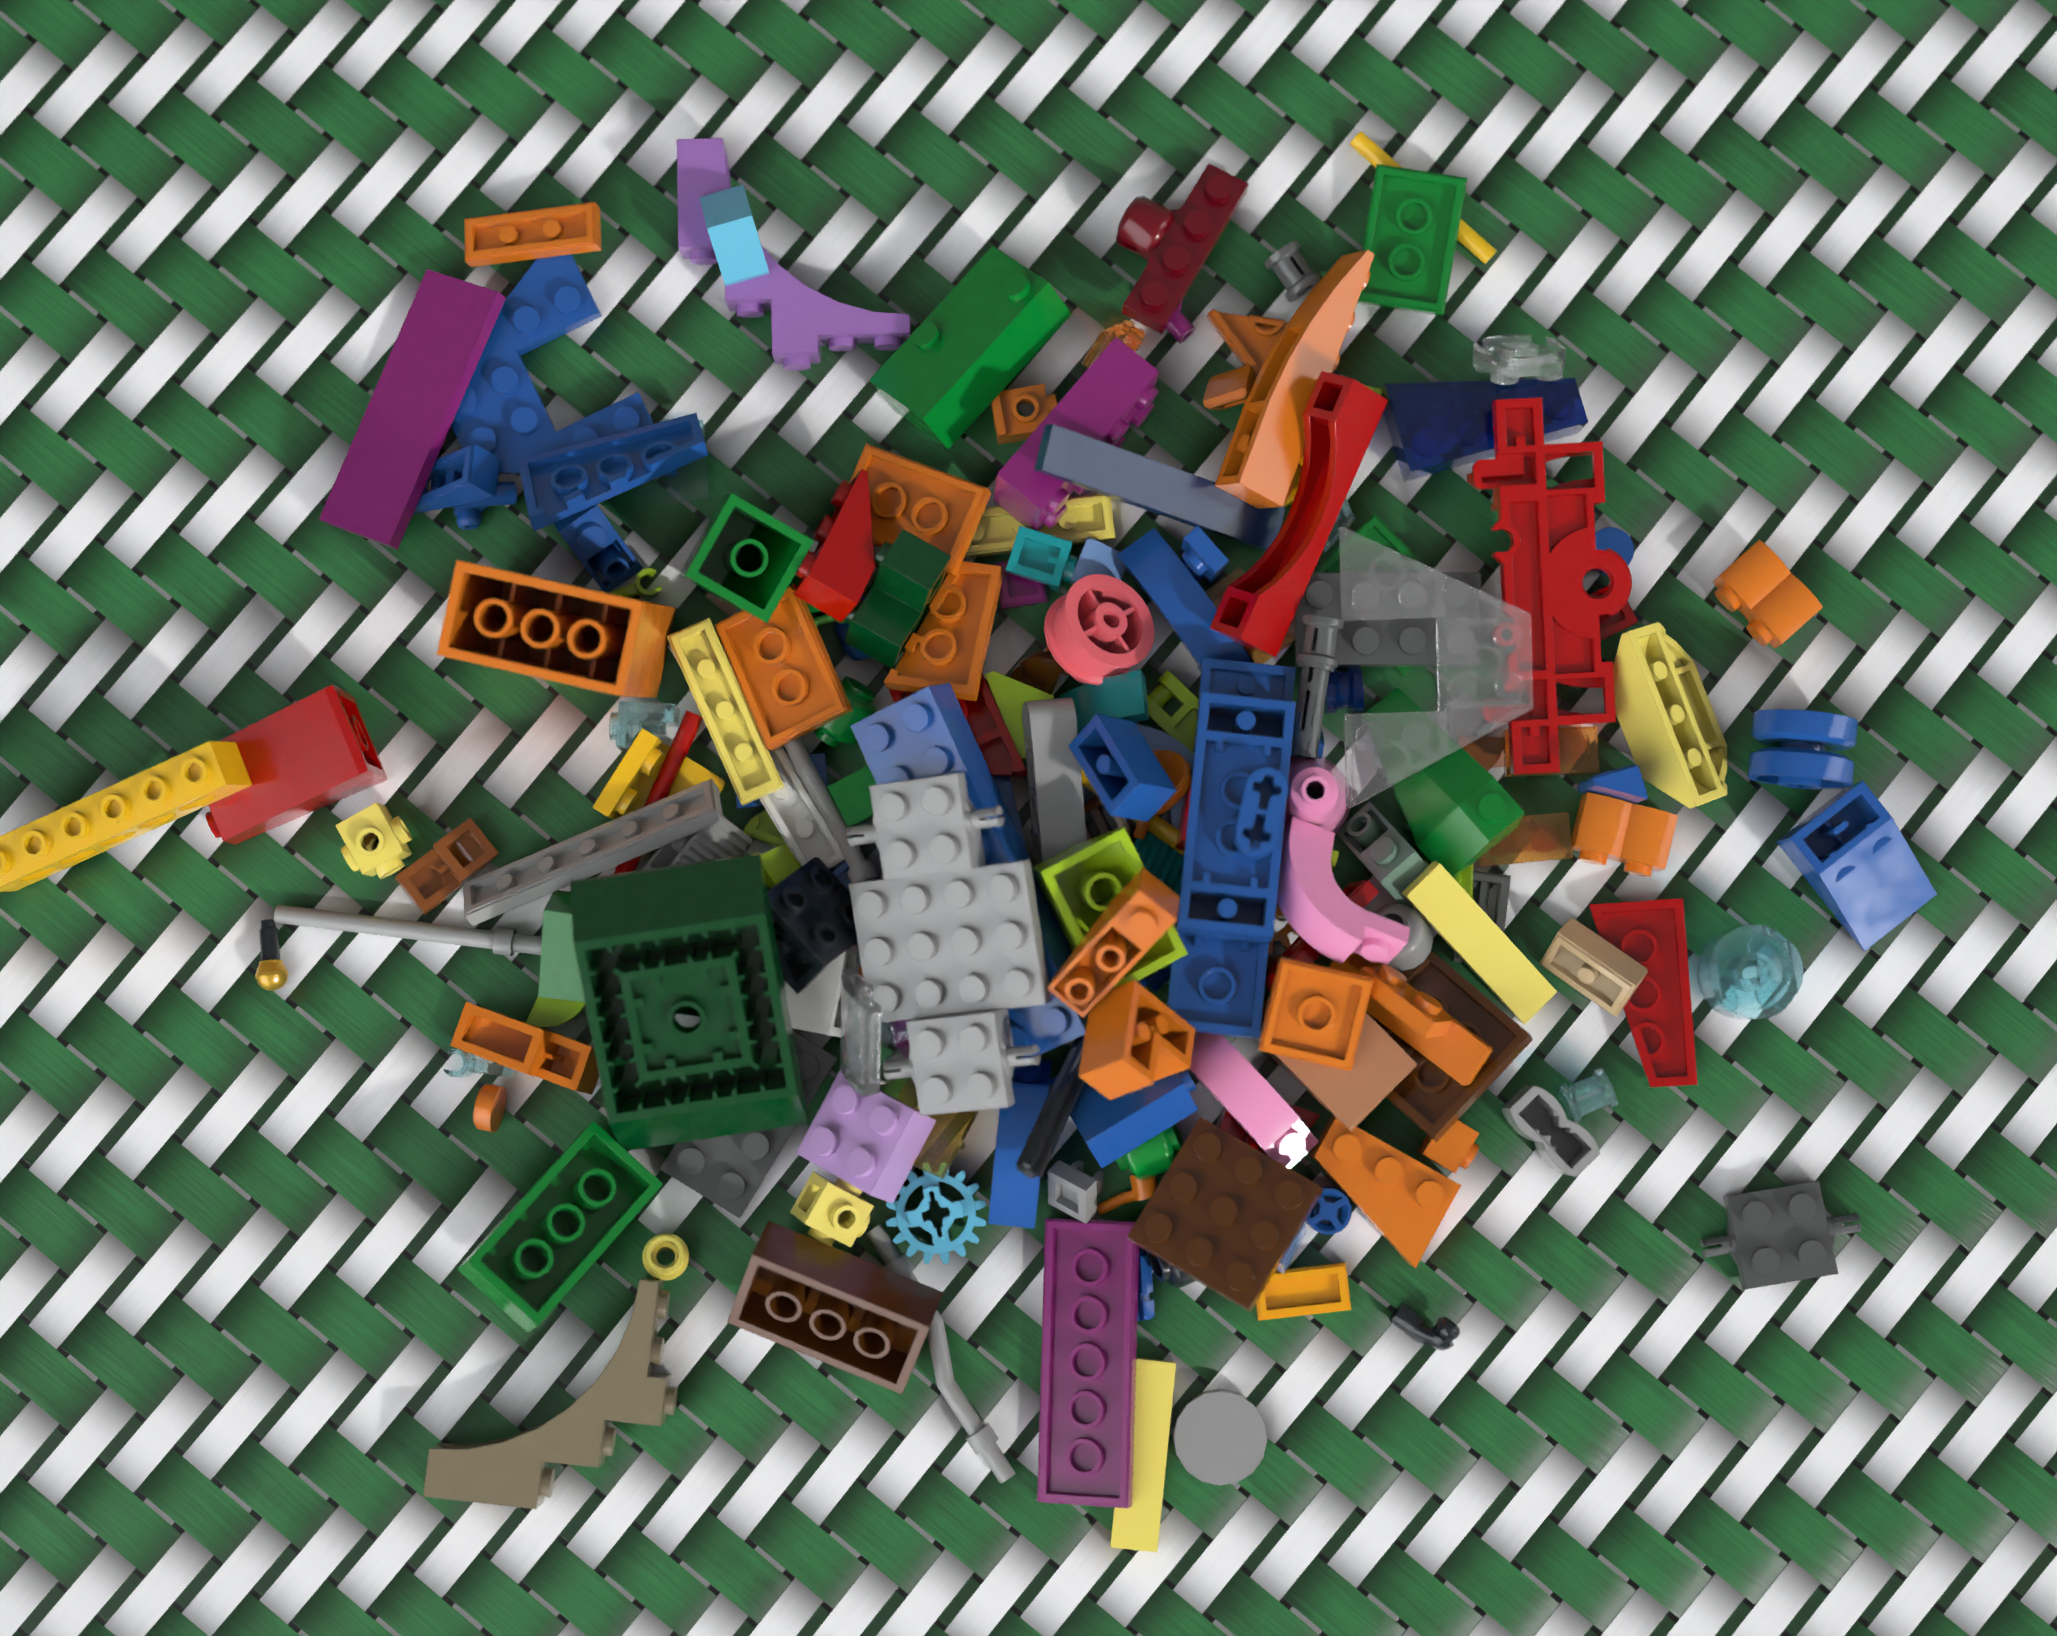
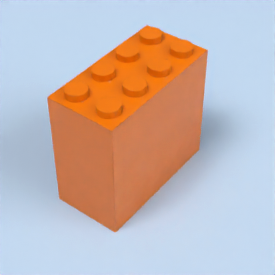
M457 560L437 655L622 697L657 698L668 650L667 645H669L667 636L672 631L676 608Z

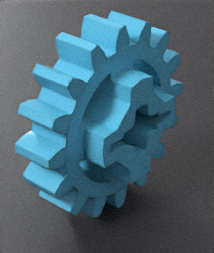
M945 1162L939 1173L933 1172L930 1163H924V1175L920 1177L910 1170L907 1176L910 1184L907 1187L904 1185L901 1187L898 1193L900 1195L899 1200H895L893 1204L886 1203V1207L896 1210V1216L888 1219L886 1225L890 1227L898 1226L900 1230L893 1239V1242L898 1244L906 1240L910 1244L906 1253L908 1257L913 1256L917 1250L924 1252V1264L930 1263L933 1254H939L943 1264H948L949 1252L955 1250L957 1254L964 1257L967 1252L963 1243L968 1240L977 1244L980 1240L978 1235L972 1231L974 1226H986L987 1220L976 1216V1210L982 1209L987 1205L986 1200H974L973 1194L980 1187L979 1184L973 1183L966 1186L963 1183L966 1171L962 1169L955 1177L949 1175V1163ZM939 1182L955 1187L963 1195L964 1199L952 1200L943 1194ZM922 1185L924 1199L918 1208L905 1211L909 1196L916 1188ZM931 1191L934 1192L935 1200H938L939 1206L942 1208L948 1207L950 1214L943 1217L942 1235L939 1234L938 1226H935L934 1220L930 1218L925 1219L924 1212L929 1210L931 1206ZM968 1216L967 1224L962 1233L951 1241L949 1228L954 1220ZM920 1226L932 1235L934 1244L921 1241L909 1228Z

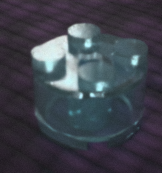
M1747 925L1725 930L1704 945L1698 961L1697 980L1703 997L1714 1011L1739 1020L1764 1019L1781 1013L1798 993L1803 981V964L1797 948L1790 940L1788 941L1776 930L1763 925ZM1747 966L1755 967L1757 970V976L1750 978V980L1743 978L1742 969Z

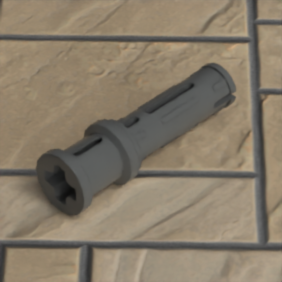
M1303 615L1302 623L1306 625L1302 653L1297 654L1296 657L1298 667L1302 668L1295 707L1291 756L1318 759V747L1330 672H1335V668H1338V660L1334 656L1338 630L1344 628V621L1326 616Z

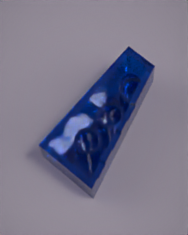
M1575 378L1384 384L1381 389V396L1388 400L1383 413L1404 482L1474 463L1478 460L1495 457L1492 401L1542 397L1544 443L1577 434L1588 423Z

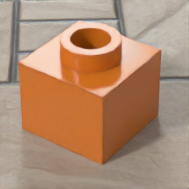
M1457 1120L1437 1143L1427 1135L1417 1152L1447 1171L1456 1173L1459 1167L1466 1169L1477 1154L1479 1145L1475 1143V1140L1479 1133Z

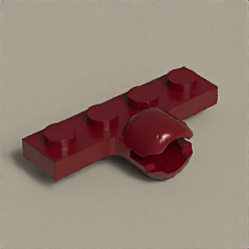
M1208 163L1184 205L1179 209H1169L1145 196H1138L1129 204L1118 225L1116 241L1118 245L1145 258L1148 264L1123 304V315L1160 334L1164 332L1247 193L1249 183Z

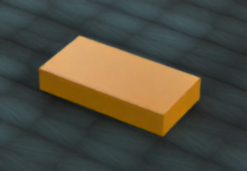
M1339 1262L1288 1268L1284 1274L1276 1270L1256 1302L1258 1321L1351 1310L1346 1263Z

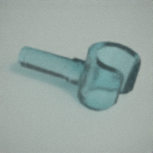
M452 1049L447 1052L460 1055L464 1061L460 1071L444 1069V1072L449 1076L467 1077L472 1073H484L506 1078L512 1077L513 1069L506 1066L478 1060L473 1054L460 1049Z

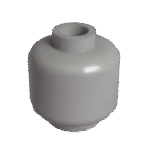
M1400 903L1385 905L1377 910L1375 914L1410 927L1407 945L1387 965L1396 970L1405 971L1416 968L1423 963L1431 952L1433 938L1430 927L1418 911L1409 905Z

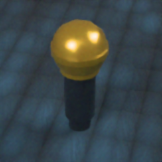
M274 919L261 920V929L259 930L261 961L259 962L255 979L263 989L274 991L282 988L287 983L289 974L286 966L283 964V960H280L278 928L275 925Z

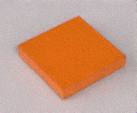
M1279 956L1258 1043V1050L1352 1071L1374 981L1373 977Z

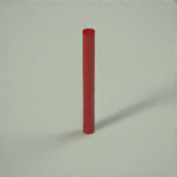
M686 710L643 807L669 796L703 717ZM642 855L617 865L614 874L635 871Z

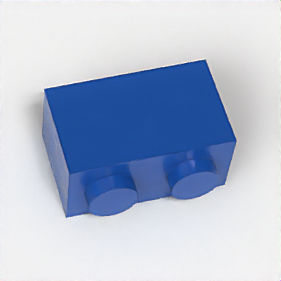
M1096 714L1068 745L1102 803L1112 816L1148 822L1177 791L1134 721Z

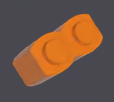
M1760 539L1712 581L1717 588L1715 595L1719 602L1729 611L1734 612L1738 610L1749 622L1746 628L1750 635L1763 646L1770 644L1774 649L1782 645L1823 608L1813 593L1797 577L1791 574L1783 561Z
M1587 792L1581 796L1569 849L1580 852L1578 859L1581 861L1606 866L1607 859L1615 860L1625 864L1623 871L1627 873L1651 877L1652 870L1662 871L1666 868L1678 815Z

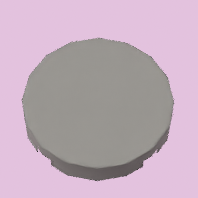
M1217 1389L1200 1393L1182 1408L1176 1418L1173 1439L1176 1455L1186 1471L1201 1482L1220 1486L1237 1483L1254 1472L1264 1457L1267 1434L1264 1420L1254 1404L1239 1393Z

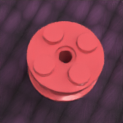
M1092 574L1076 581L1070 587L1067 594L1059 597L1050 606L1044 621L1045 639L1052 656L1068 674L1080 683L1100 685L1103 683L1104 678L1127 673L1132 666L1141 662L1149 654L1154 643V623L1146 603L1132 587L1109 575Z

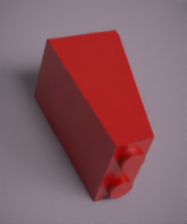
M331 685L219 740L223 742H236L252 786L209 804L208 806L211 811L206 813V820L216 838L222 837L223 842L236 845L388 780L354 696Z

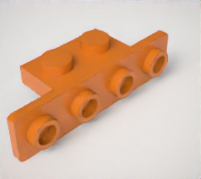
M1354 952L1342 964L1334 960L1329 966L1331 968L1373 977L1374 981L1366 1012L1463 1086L1471 1084L1492 1052L1490 1045L1442 1010L1443 1006L1438 1000L1424 992L1417 991L1406 982L1407 978L1395 968L1379 962L1369 961L1362 955Z

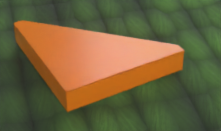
M1214 309L1208 312L1206 316L1243 366H1252L1255 378H1257L1264 361L1288 323L1281 319L1222 313Z

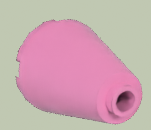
M1291 756L1284 826L1294 816L1331 831L1336 835L1344 826L1351 809V791L1347 779L1335 764L1323 757L1322 759H1308ZM1306 787L1313 789L1318 799H1311L1306 793Z

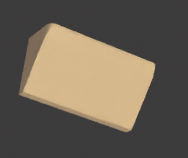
M1570 919L1557 932L1539 963L1614 1017L1619 1015L1648 972L1644 966L1575 919Z

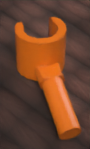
M1130 1175L1132 1190L1124 1191L1098 1203L1097 1210L1099 1214L1107 1213L1126 1203L1129 1204L1133 1201L1151 1198L1158 1187L1156 1176L1146 1180H1139L1134 1175Z

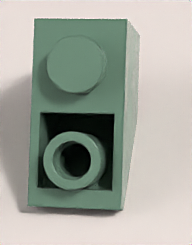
M1369 801L1345 822L1337 835L1398 903L1411 906L1410 902L1401 893L1428 865Z

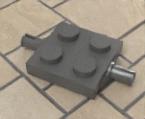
M1819 1181L1723 1197L1728 1218L1726 1235L1699 1239L1700 1247L1719 1246L1718 1248L1701 1250L1704 1259L1730 1254L1738 1267L1742 1290L1838 1274L1833 1250L1834 1236L1854 1232L1859 1233L1861 1232V1223L1842 1226V1223L1859 1221L1860 1218L1856 1212L1830 1217L1824 1207Z

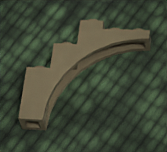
M646 1276L639 1280L632 1317L616 1353L596 1382L570 1407L547 1422L511 1437L475 1444L437 1443L431 1447L428 1453L423 1497L537 1509L544 1503V1497L550 1498L553 1491L555 1469L548 1468V1462L599 1468L605 1462V1456H613L616 1428L609 1427L610 1421L661 1426L666 1421L667 1415H674L678 1388L670 1386L671 1374L653 1372L654 1365L661 1366L665 1340L663 1337H657L659 1318L666 1319L669 1310L670 1291L663 1290L664 1281Z

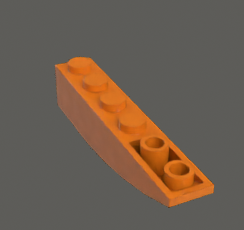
M1365 250L1342 255L1314 286L1289 320L1264 361L1250 394L1245 401L1214 486L1257 509L1283 507L1285 500H1287L1293 490V477L1298 463L1304 455L1303 412L1321 371L1333 373L1339 364V351L1344 337L1354 323L1355 307L1361 291L1366 287L1370 279L1369 269L1375 255L1374 253Z

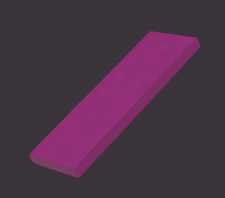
M428 269L426 270L319 520L398 550L506 299L505 296L495 290Z
M1045 1218L1037 1502L1116 1508L1132 1507L1139 1246L1129 1241L1127 1235L1136 1221L1090 1219L1085 1224L1078 1219Z

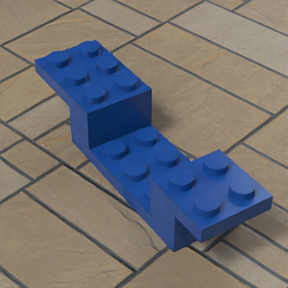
M1203 658L1183 870L1178 896H1180L1178 915L1175 921V929L1188 954L1171 963L1167 1006L1193 1026L1196 1033L1251 1039L1260 1038L1268 948L1274 933L1285 810L1277 844L1267 857L1249 859L1243 856L1237 850L1234 843V833L1244 787L1248 777L1255 770L1262 767H1272L1280 771L1288 783L1296 702H1292L1296 667ZM1264 778L1261 785H1253V790L1260 793L1259 809L1266 810L1270 797L1272 795L1279 796V790L1272 788L1273 780ZM1256 817L1252 830L1249 832L1243 831V837L1250 839V847L1253 849H1258L1261 842H1269V836L1262 834L1264 818Z

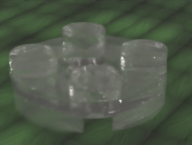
M1525 334L1491 336L1482 340V347L1477 343L1473 345V366L1479 372L1491 373L1490 381L1495 384L1511 385L1518 383L1519 377L1535 376V379L1541 381H1557L1562 379L1563 368L1566 366V345L1560 340L1546 337L1545 346L1532 343V335Z

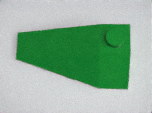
M1398 687L1362 715L1381 765L1385 768L1395 791L1396 801L1410 827L1411 837L1416 849L1429 864L1434 860L1439 862L1455 878L1518 828L1525 814L1521 807L1485 768Z

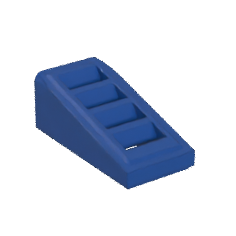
M473 443L436 459L413 514L478 502L495 496L498 483V457ZM431 480V491L428 492L429 481Z

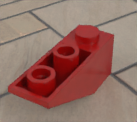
M863 469L858 472L850 483L843 479L830 501V504L834 505L836 509L832 517L826 514L819 523L812 539L819 543L814 553L810 550L807 552L795 573L801 579L793 595L840 622L858 604L875 569L868 472Z

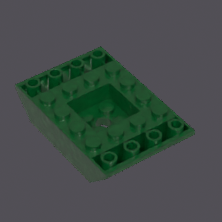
M756 852L571 881L573 944L608 1122L618 1143L626 1151L807 1124V1109L761 853ZM681 1006H691L699 1012L701 1021L693 1027L681 1026L674 1018V1011Z

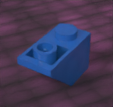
M597 504L553 523L603 592H611L643 569Z

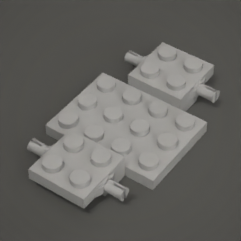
M964 772L869 786L874 813L873 824L849 826L847 829V836L865 835L849 838L848 842L851 846L876 843L880 852L883 871L882 879L849 884L870 1024L909 1020L906 1022L910 1046L909 1058L885 1060L883 1070H897H890L884 1073V1076L887 1080L912 1077V1081L916 1086L920 1116L1010 1107L1015 1104L1011 1081L1014 1066L1038 1065L1040 1054L1033 1055L1039 1052L1036 1044L1021 1047L1013 1046L1008 1008L1044 1005L1052 1002L1051 994L1046 989L1049 981L1030 859L986 865L980 829L996 826L1002 827L1004 817L986 819V817L1003 814V810L1000 806L975 810L968 797Z

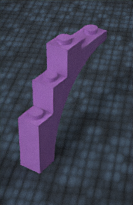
M723 138L677 139L678 248L683 259H690V262L696 265H712L717 263L699 197L732 188L728 155ZM763 246L762 249L770 274L725 287L727 307L730 312L736 311L737 316L756 318L763 316L764 311H771L772 355L775 363L783 364V368L786 370H807L811 368V363H821V345H829V350L838 352L855 350L856 344H874V348L877 350L891 351L897 350L911 335L910 314L873 312L837 302L804 285L782 268Z

